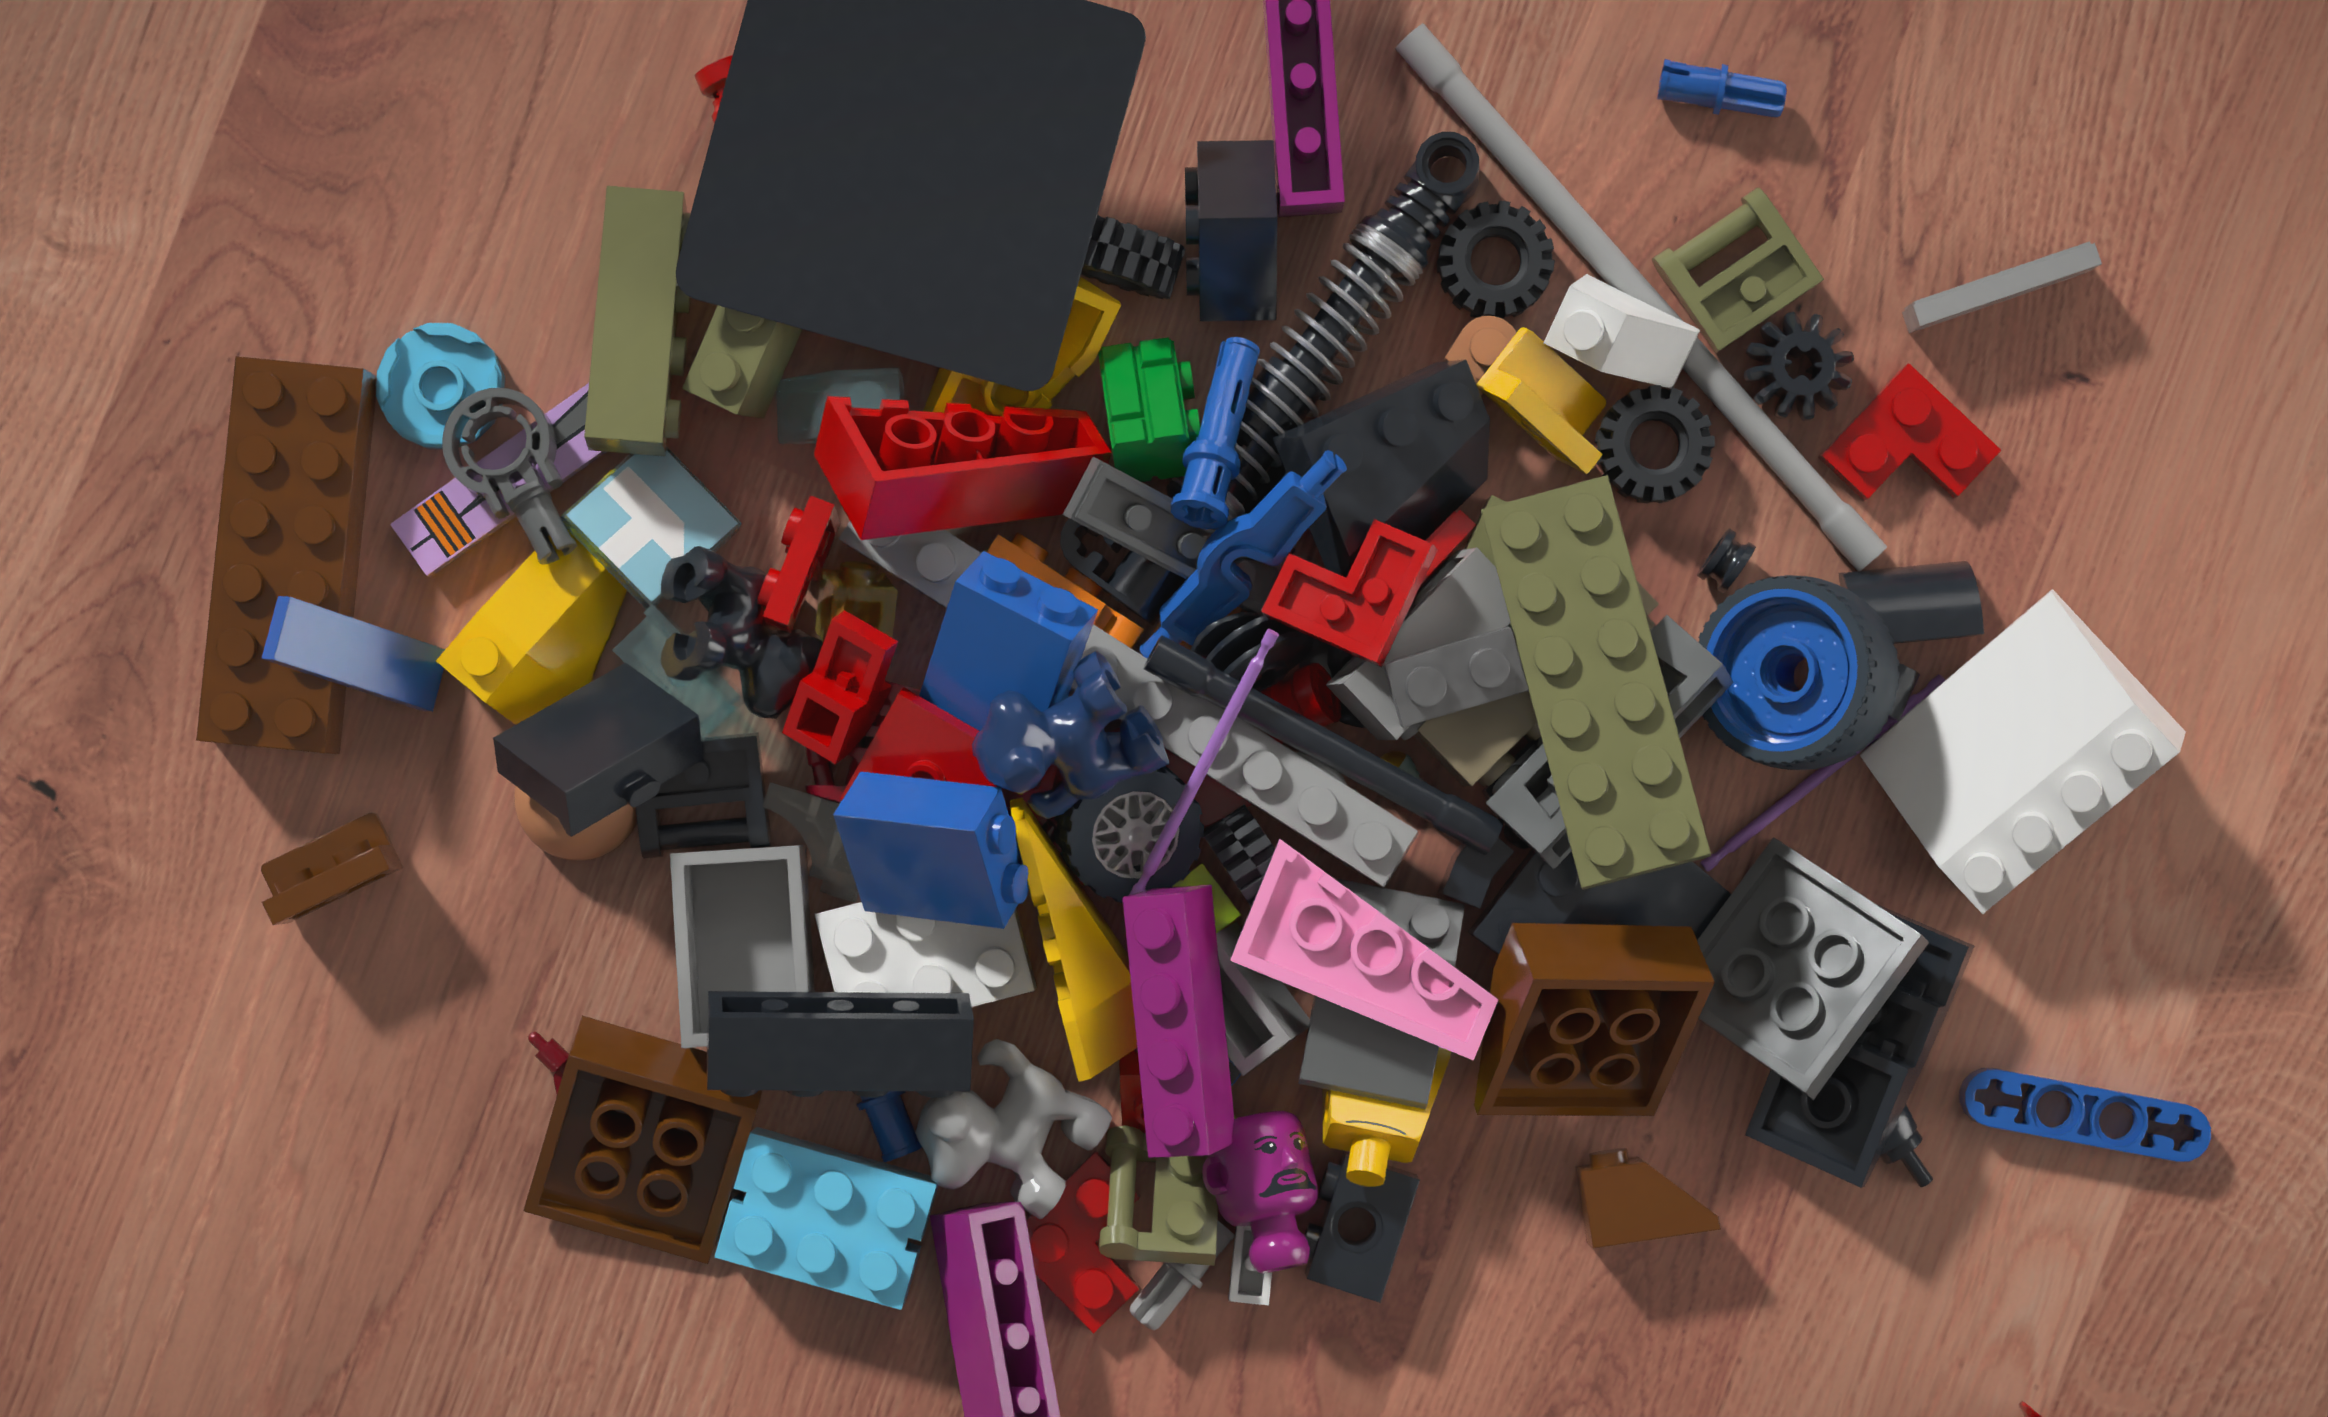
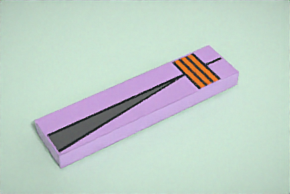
M589 383L546 413L556 434L557 450L554 465L563 483L606 453L588 450L584 438ZM536 421L531 424L533 428L537 426ZM525 429L477 462L479 467L496 470L512 464L526 446ZM536 464L535 467L539 475L541 476L545 486L551 492L552 490H554V488L548 484L541 469L539 468L538 464ZM480 475L474 476V480L477 482H481L483 480V477H481ZM454 478L390 525L426 576L431 577L512 520L516 515L511 511L509 505L506 504L498 485H496V489L510 515L501 519L495 518L485 498L474 494ZM524 479L516 482L517 488L526 484Z

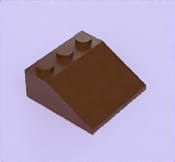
M1512 923L1493 969L1490 993L1498 999V1002L1483 1038L1474 1101L1477 1115L1654 1116L1715 983L1692 927Z
M582 1015L568 1056L523 1211L708 1264L757 1113L762 1090L745 1097L726 1095L720 1090H707L706 1051L692 1047L681 1048L679 1043Z

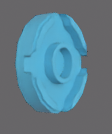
M426 323L413 328V331L406 333L401 339L398 338L387 348L377 370L376 397L387 421L402 438L427 449H442L444 428L455 407L475 392L488 388H505V375L496 353L476 333L453 323ZM496 419L488 422L478 430L475 435V441L495 423ZM461 437L459 447L467 445L470 442L465 441Z

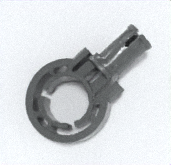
M508 388L484 389L471 394L461 401L450 414L442 438L443 455L451 473L474 494L485 498L495 518L501 519L510 515L496 489V485H498L506 504L509 505L511 511L517 516L533 546L540 564H549L560 559L548 538L549 534L558 550L561 549L565 556L571 553L577 547V543L570 536L551 500L552 497L549 489L545 486L535 467L538 464L546 481L554 489L559 488L563 484V480L554 465L557 440L554 427L548 416L529 397ZM499 404L517 405L528 410L534 416L537 426L533 428L530 422L521 414L517 416V413L512 408L499 406ZM500 417H508L511 420L517 419L524 427L526 446L519 457L509 466L496 470L483 469L479 467L475 461V453L467 445L461 446V451L469 466H462L459 454L461 437L465 441L473 443L476 440V433L482 426ZM480 475L483 477V480L477 482L474 480V476ZM524 479L526 484L517 488L516 482Z

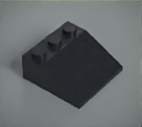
M1531 849L1472 925L1468 933L1498 956L1512 923L1692 927L1698 940L1731 893L1692 861L1582 890L1572 851L1555 869H1552Z

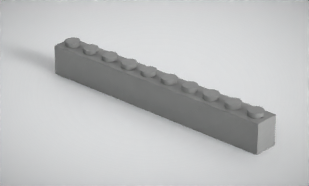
M849 521L839 537L849 547L946 609L955 581L981 554L946 530L860 540L852 523ZM1093 624L1081 659L1095 651L1102 654L1118 677L1121 688L1116 690L1115 693L1126 704L1127 712L1140 705L1144 706L1161 732L1164 748L1196 767L1225 710L1202 697L1191 696L1145 671L1143 668L1147 658ZM1074 678V681H1073V684H1072V687H1071V688H1072L1073 690H1076V688L1078 687V685H1077L1076 680H1075V678ZM1127 712L1118 719L1123 720ZM1238 717L1234 720L1206 774L1383 888H1385L1419 835L1416 829Z

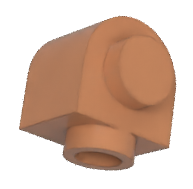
M1495 316L1478 317L1470 321L1462 329L1442 362L1466 359L1477 384L1517 332L1511 324L1502 318Z

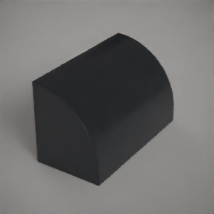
M1967 561L1839 573L1840 586L1862 598L1881 616L1884 621L1883 624L1888 627L1889 633L1893 637L1895 642L1893 644L1973 637L1984 634L1979 590L1972 567Z

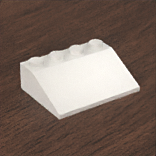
M2052 589L1862 751L1860 756L1938 867L1974 906L1984 914L2175 757L2181 750L2186 731Z

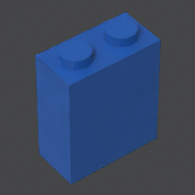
M983 551L955 581L919 696L979 731L987 720L990 702L998 694L1007 691L1023 694L1036 708L1044 711L1068 698L1075 678L1073 670L1082 658L1098 609L1077 599L1069 591L1053 587L1020 570L1012 562L997 558Z
M860 772L833 814L864 911L1004 929L1018 904L1023 903L1028 895V868L1026 865H1023L1015 838V821L1008 814L1000 787Z

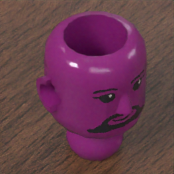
M1270 1111L1234 1119L1232 1145L1207 1155L1202 1171L1205 1187L1212 1195H1215L1220 1214L1226 1222L1233 1226L1251 1227L1253 1241L1249 1248L1251 1264L1259 1274L1286 1270L1307 1264L1310 1248L1306 1237L1297 1228L1295 1216L1310 1210L1316 1202L1318 1190L1303 1125L1296 1115L1289 1111Z

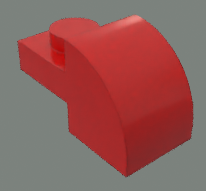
M845 610L832 618L813 672L799 682L782 733L834 764L841 761L867 733L889 694L892 685L884 680L899 641Z

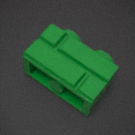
M1169 337L1140 341L1138 346H1133L1131 343L1103 346L1098 352L1114 467L1140 482L1151 481L1153 476H1157L1159 479L1185 476L1187 469L1183 465L1184 451L1192 442L1196 441L1200 431L1198 409L1185 410L1183 400L1195 399L1190 360L1177 362L1174 341Z

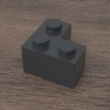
M1274 140L1197 141V167H1185L1186 245H1199V257H1186L1187 296H1199L1200 321L1276 320L1277 199Z

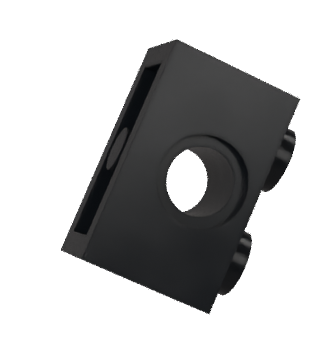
M1344 1151L1339 1165L1328 1162L1320 1184L1317 1198L1327 1201L1320 1226L1309 1223L1304 1234L1310 1248L1305 1275L1308 1280L1381 1303L1420 1179L1417 1174L1387 1165L1385 1181L1381 1186L1367 1187L1355 1184L1346 1178L1350 1153ZM1355 1207L1368 1210L1374 1218V1226L1371 1233L1359 1241L1348 1240L1338 1232V1222L1341 1215L1348 1209Z

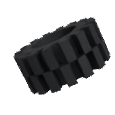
M1501 200L1498 204L1489 205L1488 201L1479 203L1476 208L1469 211L1466 209L1458 215L1454 223L1450 224L1441 241L1437 260V273H1440L1442 280L1440 285L1444 293L1448 292L1452 297V304L1459 310L1464 308L1471 312V317L1495 316L1504 319V317L1513 316L1514 318L1522 314L1531 305L1533 306L1549 284L1555 260H1552V251L1554 250L1552 238H1547L1544 232L1546 227L1539 219L1536 222L1529 215L1531 211L1523 206L1517 209L1510 206L1511 202ZM1499 237L1506 239L1518 251L1520 268L1517 275L1508 283L1502 285L1487 284L1481 281L1472 269V250L1480 241L1486 238Z
M1097 215L1081 275L1098 279L1099 282L1107 285L1118 286L1122 290L1135 291L1140 295L1148 297L1150 295L1158 299H1170L1186 249L1183 245L1174 243L1175 241L1168 237L1158 236L1156 232L1140 229L1138 226L1130 223L1124 224L1117 219L1110 217L1105 219Z
M1654 385L1646 389L1639 390L1638 388L1629 392L1606 412L1601 420V426L1596 432L1595 443H1597V450L1603 454L1597 461V465L1601 464L1604 471L1602 476L1608 475L1609 482L1619 489L1617 493L1625 498L1628 496L1635 498L1639 503H1664L1682 496L1702 480L1704 472L1709 469L1713 459L1710 455L1711 449L1715 447V437L1710 435L1709 426L1712 424L1708 415L1703 416L1698 409L1700 404L1693 397L1689 400L1681 395L1683 392L1673 387L1670 390L1662 389L1661 385ZM1652 420L1660 421L1670 426L1675 432L1679 443L1675 460L1668 467L1657 470L1648 469L1640 465L1634 459L1630 449V439L1635 428L1643 422Z
M1243 805L1205 830L1204 838L1252 907L1275 848L1248 808Z

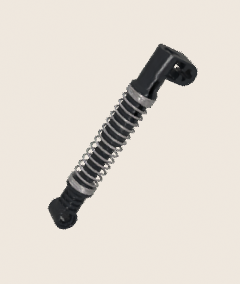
M1440 132L1430 136L1421 144L1415 162L1404 175V179L1408 184L1398 183L1394 191L1399 197L1390 195L1384 202L1389 210L1380 208L1376 215L1365 216L1356 225L1357 229L1352 230L1353 234L1349 235L1352 245L1349 243L1343 244V249L1357 259L1351 269L1337 260H1330L1331 265L1345 275L1340 284L1337 286L1324 276L1318 277L1319 282L1333 292L1326 303L1313 293H1306L1307 298L1321 308L1315 318L1312 319L1300 309L1294 310L1295 315L1309 325L1304 333L1300 336L1290 327L1282 326V330L1297 341L1290 352H1287L1275 342L1270 343V347L1285 357V359L1282 361L1274 356L1268 362L1264 359H1258V364L1263 369L1256 378H1252L1246 410L1235 447L1236 452L1241 455L1239 457L1241 467L1239 475L1230 481L1225 501L1229 508L1228 521L1246 514L1242 506L1245 499H1258L1254 487L1258 482L1262 484L1270 482L1266 472L1270 466H1282V461L1272 438L1304 424L1302 421L1306 416L1311 418L1319 416L1315 406L1318 400L1328 401L1331 399L1328 389L1319 379L1335 385L1343 383L1340 372L1332 363L1345 368H1353L1355 366L1352 355L1345 347L1359 352L1367 350L1365 340L1358 331L1368 335H1377L1379 333L1377 323L1370 314L1382 319L1391 317L1389 306L1382 298L1392 302H1401L1403 300L1401 289L1395 282L1406 286L1416 283L1415 279L1419 278V274L1423 273V269L1428 264L1427 251L1431 244L1427 237L1433 240L1437 239L1441 232L1436 225L1445 227L1450 221L1446 212L1455 214L1461 204L1474 195L1479 185V156L1475 145L1467 137L1456 132ZM1451 156L1459 159L1465 165L1466 170L1457 181L1443 183L1431 175L1430 169L1433 163L1442 157ZM1387 285L1393 289L1398 297L1383 292ZM1375 302H1377L1385 311V313L1379 312L1375 309H1372L1371 307L1374 305ZM1365 318L1373 329L1359 324ZM1353 335L1361 346L1347 340ZM1340 351L1348 362L1340 360L1335 356ZM1328 368L1336 379L1323 374L1324 371ZM1185 476L1172 478L1166 487L1168 497L1173 499L1176 494L1181 493ZM1069 518L1061 531L1060 546L1064 557L1078 572L1095 582L1104 592L1149 624L1154 625L1160 617V607L1177 591L1186 579L1130 550L1109 580L1105 582L1100 576L1109 566L1108 561L1104 556L1095 551L1085 558L1087 549L1081 542L1086 533L1095 537L1100 534ZM1103 537L1115 553L1120 551L1122 548L1120 544Z

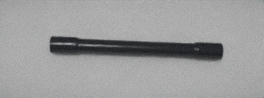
M1163 635L1156 642L1143 668L1145 671L1189 695L1202 697L1224 710L1227 708L1240 683L1239 680L1217 669L1211 661ZM1251 688L1237 715L1238 718L1422 817L1440 832L1483 855L1488 854L1504 824L1502 820L1456 795L1446 794L1253 688Z

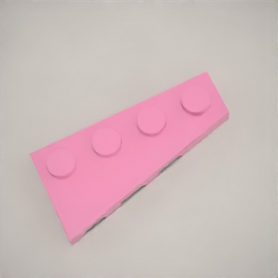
M1279 839L1230 961L1474 1060L1498 999Z

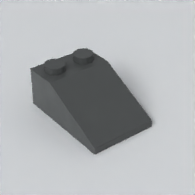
M1338 879V882L1455 967L1465 904ZM1314 995L1298 1084L1426 1109L1439 1046Z

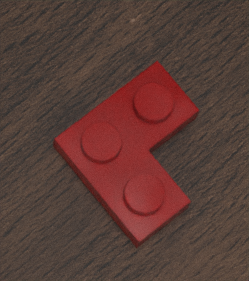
M1908 363L1818 458L1864 501L1871 497L1908 456L1948 494L1956 498L2001 452V449Z
M810 495L804 511L795 507L791 512L781 539V544L786 545L785 553L787 556L781 571L772 567L769 569L757 604L766 607L763 618L767 625L788 633L792 632L811 581L818 583L841 523L835 504Z
M1374 519L1347 577H1343L1289 553L1261 612L1272 620L1382 668L1437 549L1432 543Z
M1097 1151L1065 1180L1066 1187L1061 1198L1044 1218L1038 1219L1033 1215L1026 1218L1035 1274L1093 1334L1139 1290V1285L1114 1259L1100 1253L1099 1244L1096 1242L1100 1238V1231L1107 1226L1111 1165ZM1136 1191L1134 1204L1140 1199V1195Z

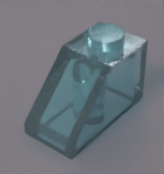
M899 368L834 370L781 379L776 390L778 444L817 443L827 396L850 397L852 407L880 409L882 399L904 400V383Z

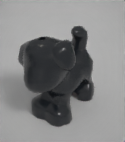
M701 546L693 547L684 556L672 558L667 563L662 575L661 595L665 599L681 603H688L698 599L709 613L707 622L694 623L695 631L688 635L673 633L666 640L661 652L660 662L666 675L675 680L691 681L700 678L704 671L717 670L722 666L738 670L741 680L742 698L749 712L760 718L777 719L783 711L792 705L800 680L813 672L823 645L822 640L812 637L800 629H792L791 633L783 630L769 629V625L766 624L763 618L766 607L757 604L761 587L767 575L761 569L735 566L719 554Z

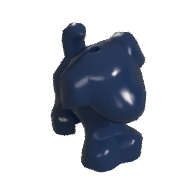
M1098 651L1085 656L1074 668L1073 673L1078 687L1073 695L1044 711L1036 708L1019 692L1007 691L998 694L990 702L987 720L972 743L973 756L977 758L980 770L991 784L1012 792L1023 794L1036 787L1047 769L1052 764L1056 765L1062 780L1053 790L1033 793L1028 800V804L1037 815L1048 819L1063 814L1079 799H1097L1107 794L1118 782L1152 773L1169 764L1163 737L1154 720L1142 705L1127 712L1126 704L1115 693L1116 690L1121 688L1118 677L1107 659ZM1127 712L1121 722L1120 732H1105L1104 727L1109 722L1118 719Z

